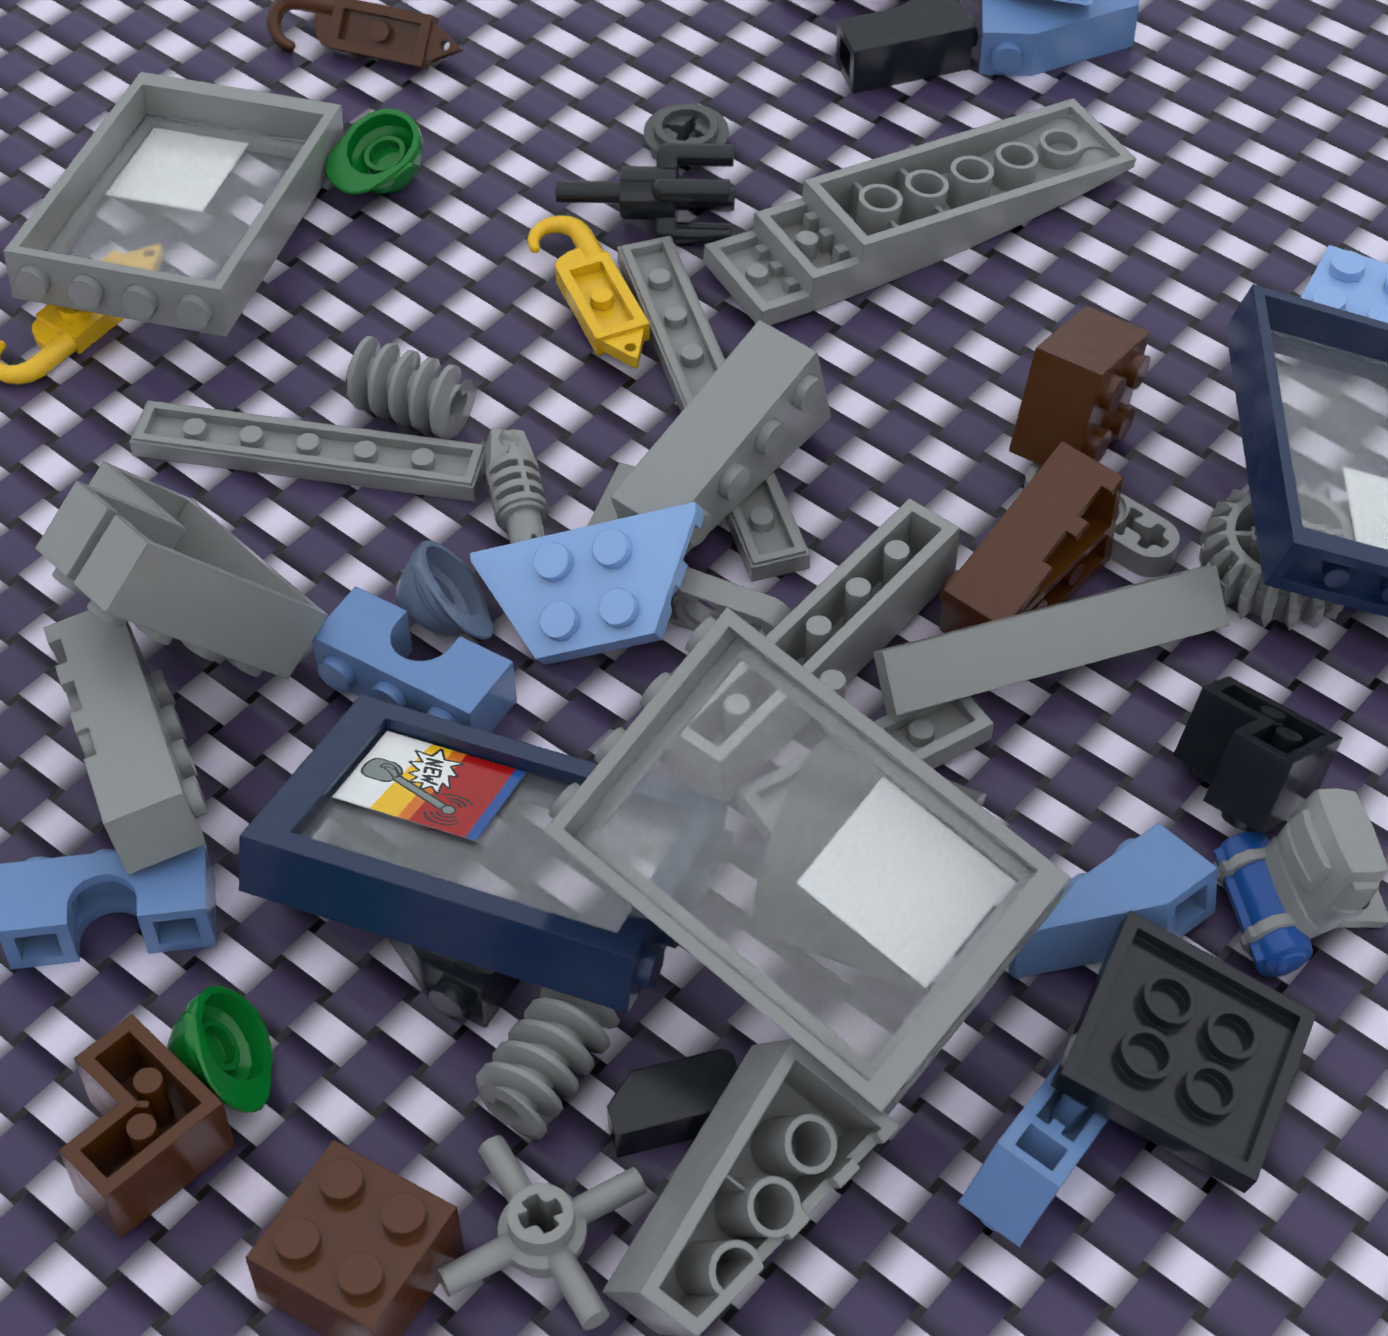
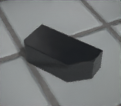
M717 1049L630 1071L607 1105L608 1129L616 1157L619 1158L695 1139L738 1069L733 1054L725 1049Z

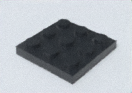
M1129 911L1118 926L1050 1086L1245 1193L1258 1180L1317 1013L1134 912Z

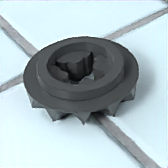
M683 103L664 107L649 117L644 126V146L650 148L652 159H656L657 149L664 143L727 144L729 137V127L724 117L717 111L699 104ZM695 131V137H689L686 141H682L687 135H691Z

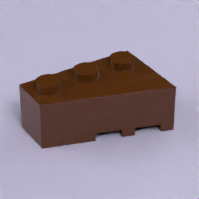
M1062 441L960 570L954 571L945 581L939 595V600L942 602L940 631L947 633L1068 601L1110 560L1123 476Z

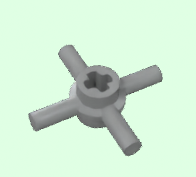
M497 1135L487 1139L479 1147L478 1153L508 1201V1204L499 1218L497 1238L436 1269L437 1276L446 1294L450 1297L512 1264L532 1277H553L584 1330H591L600 1326L607 1320L610 1313L577 1258L586 1244L587 1224L647 1193L640 1173L635 1167H631L572 1198L555 1185L547 1183L531 1184L504 1137Z

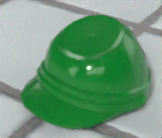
M385 108L368 113L352 124L347 133L329 153L325 165L329 181L336 188L347 194H361L368 191L378 194H391L402 190L411 184L419 172L423 145L419 126L409 115L400 110Z
M220 985L203 989L189 1002L187 1008L178 1017L171 1031L167 1048L224 1104L244 1113L262 1110L270 1094L273 1049L269 1032L261 1015L246 998L232 989Z

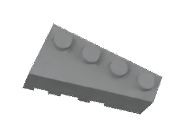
M87 610L43 627L47 642L59 663L55 668L60 684L67 694L73 711L70 717L86 757L84 763L104 827L127 875L205 845V839L198 818L209 814V810L196 779L198 774L184 741L187 738L174 707L176 702L162 669L150 672L128 621H126L123 628H118L104 622Z
M794 1039L752 1045L602 1292L658 1335L699 1336L764 1269L763 1262L784 1240L793 1239L811 1220L808 1215L833 1189L842 1188L860 1169L858 1163L876 1144L885 1143L901 1125L890 1116L881 1113Z

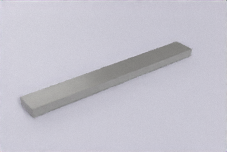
M671 236L617 247L619 265L630 291L649 322L651 342L678 407L682 412L725 361L724 356ZM773 472L725 517L751 582L810 568V553L777 477Z

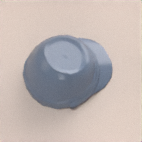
M431 540L421 542L413 550L411 558L405 565L398 581L395 593L398 606L406 610L408 616L418 624L440 636L451 637L465 632L480 640L492 637L493 623L485 596L471 571L459 557L444 546Z

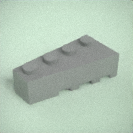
M759 320L610 496L618 519L696 502L703 509L704 520L701 529L694 528L685 555L695 546L699 545L710 531L831 418L817 351Z

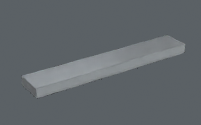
M147 400L129 441L132 455L136 457L470 502L476 501L486 470L484 444Z
M1206 565L874 651L873 654L886 714L897 716L1229 626L1217 565Z

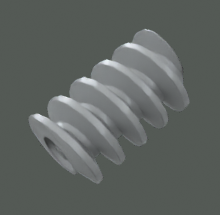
M366 336L359 343L346 372L345 393L350 403L356 409L363 411L371 410L378 417H391L400 425L409 426L412 424L417 431L426 433L432 431L437 438L451 440L458 436L471 414L475 401L476 385L472 379H467L461 385V370L457 365L449 364L441 372V364L437 358L428 357L421 364V357L417 351L407 350L400 357V349L397 344L387 343L380 349L378 338Z
M542 987L540 998L534 999L524 1011V1019L518 1020L508 1032V1041L500 1043L492 1053V1062L485 1063L476 1075V1086L479 1090V1096L487 1109L498 1120L530 1139L540 1140L548 1130L546 1123L539 1114L556 1118L563 1110L562 1101L556 1093L563 1096H572L576 1093L579 1084L572 1072L588 1075L595 1066L594 1059L589 1052L603 1054L608 1049L610 1040L603 1028H617L620 1020L615 1010Z

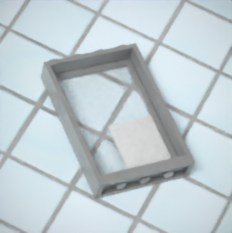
M140 72L4 249L12 298L227 337L328 178L325 171L328 155L344 136L342 105Z
M727 607L717 620L712 616L708 617L695 629L685 646V650L689 654L673 674L670 675L668 672H664L650 684L640 700V705L644 709L628 729L625 730L619 727L604 740L594 758L598 765L582 785L573 783L559 795L549 811V816L553 820L544 832L881 1113L889 1115L1073 887L1072 879L1058 866Z

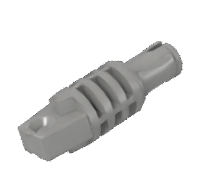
M490 429L485 442V476L489 485L488 490L498 527L508 534L510 544L546 536L543 525L548 518L549 508L545 500L546 495L542 487L543 483L539 474V466L525 432L516 429Z

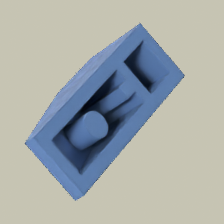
M982 0L979 27V74L1033 76L1133 47L1139 0H1093V6L1055 0Z
M1061 1060L998 1140L958 1202L976 1215L985 1226L999 1232L1018 1247L1024 1242L1109 1120L1108 1117L1050 1086Z

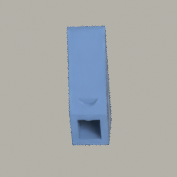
M1157 823L1139 837L1124 841L1118 846L1112 856L1088 873H1080L1072 878L1073 887L1011 962L1009 974L1015 979L1104 961L1118 926L1129 911L1181 938L1215 913L1218 868L1160 823Z

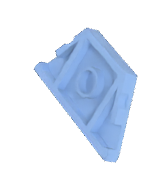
M691 502L470 553V559L534 658L543 665L663 640L672 613V597L680 589L688 564L683 559L694 528L701 529L704 513L703 509L696 502Z

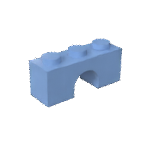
M356 586L326 618L312 640L318 676L328 686L340 692L349 691L359 697L362 694L488 732H492L517 702L513 661L461 636L457 638L444 654L437 658L426 661L406 659L413 651L407 611Z
M206 844L127 875L116 849H102L92 854L56 858L38 856L25 861L0 864V942L11 969L80 962V941L85 929L97 918L116 912L128 913L137 917L148 954L217 946L215 877Z

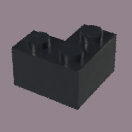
M1227 676L1202 687L1173 756L1191 765V772L1199 779L1210 784L1203 801L1222 811L1221 817L1228 824L1243 831H1256L1262 834L1292 817L1305 799L1314 790L1320 788L1343 737Z

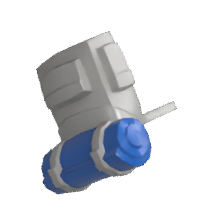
M1340 788L1314 790L1294 812L1277 836H1273L1270 841L1263 833L1261 834L1256 831L1241 832L1227 838L1212 853L1218 866L1217 882L1226 890L1242 932L1240 936L1242 949L1252 957L1256 969L1262 976L1278 977L1299 969L1313 954L1310 939L1332 929L1383 928L1388 923V912L1378 890L1380 881L1388 872V866L1374 827L1355 791Z

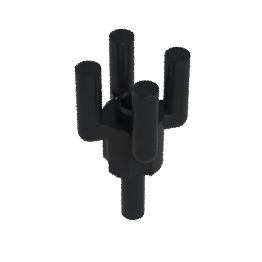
M664 143L657 149L656 166H622L620 181L557 180L556 202L620 204V215L623 219L655 220V238L671 236L674 244L705 245L732 236L731 223L677 222L679 211H688V209L735 210V188H730V179H689V177H679V166L733 167L734 144Z

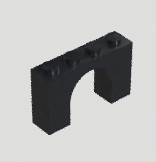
M905 0V4L893 9L837 20L836 63L852 94L969 70L972 47H975L978 43V31L974 18L971 15L967 16L959 0Z

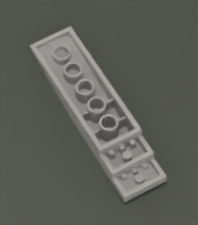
M1072 98L804 180L802 198L754 213L752 230L705 244L703 263L755 324L761 320L771 326L871 290L996 237L1134 168L1136 158Z

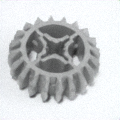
M1303 481L1297 487L1303 527L1353 540L1347 503L1331 504L1329 503L1327 490L1315 495L1306 491ZM1233 489L1226 502H1217L1210 518H1208L1207 525L1203 526L1200 539L1202 545L1199 562L1201 563L1200 567L1217 565L1225 605L1237 604L1240 619L1250 614L1260 616L1264 628L1272 620L1283 621L1289 632L1297 624L1298 620L1304 621L1312 628L1316 627L1323 616L1336 620L1338 614L1343 611V605L1263 584L1250 489L1247 490V493Z

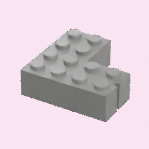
M104 461L89 485L76 480L35 548L56 567L52 576L70 590L86 595L91 599L87 609L104 622L118 628H123L126 621L134 623L145 635L165 645H170L174 638L181 640L182 644L189 650L210 661H215L219 655L225 656L232 665L254 677H259L264 670L289 679L328 614L191 498Z

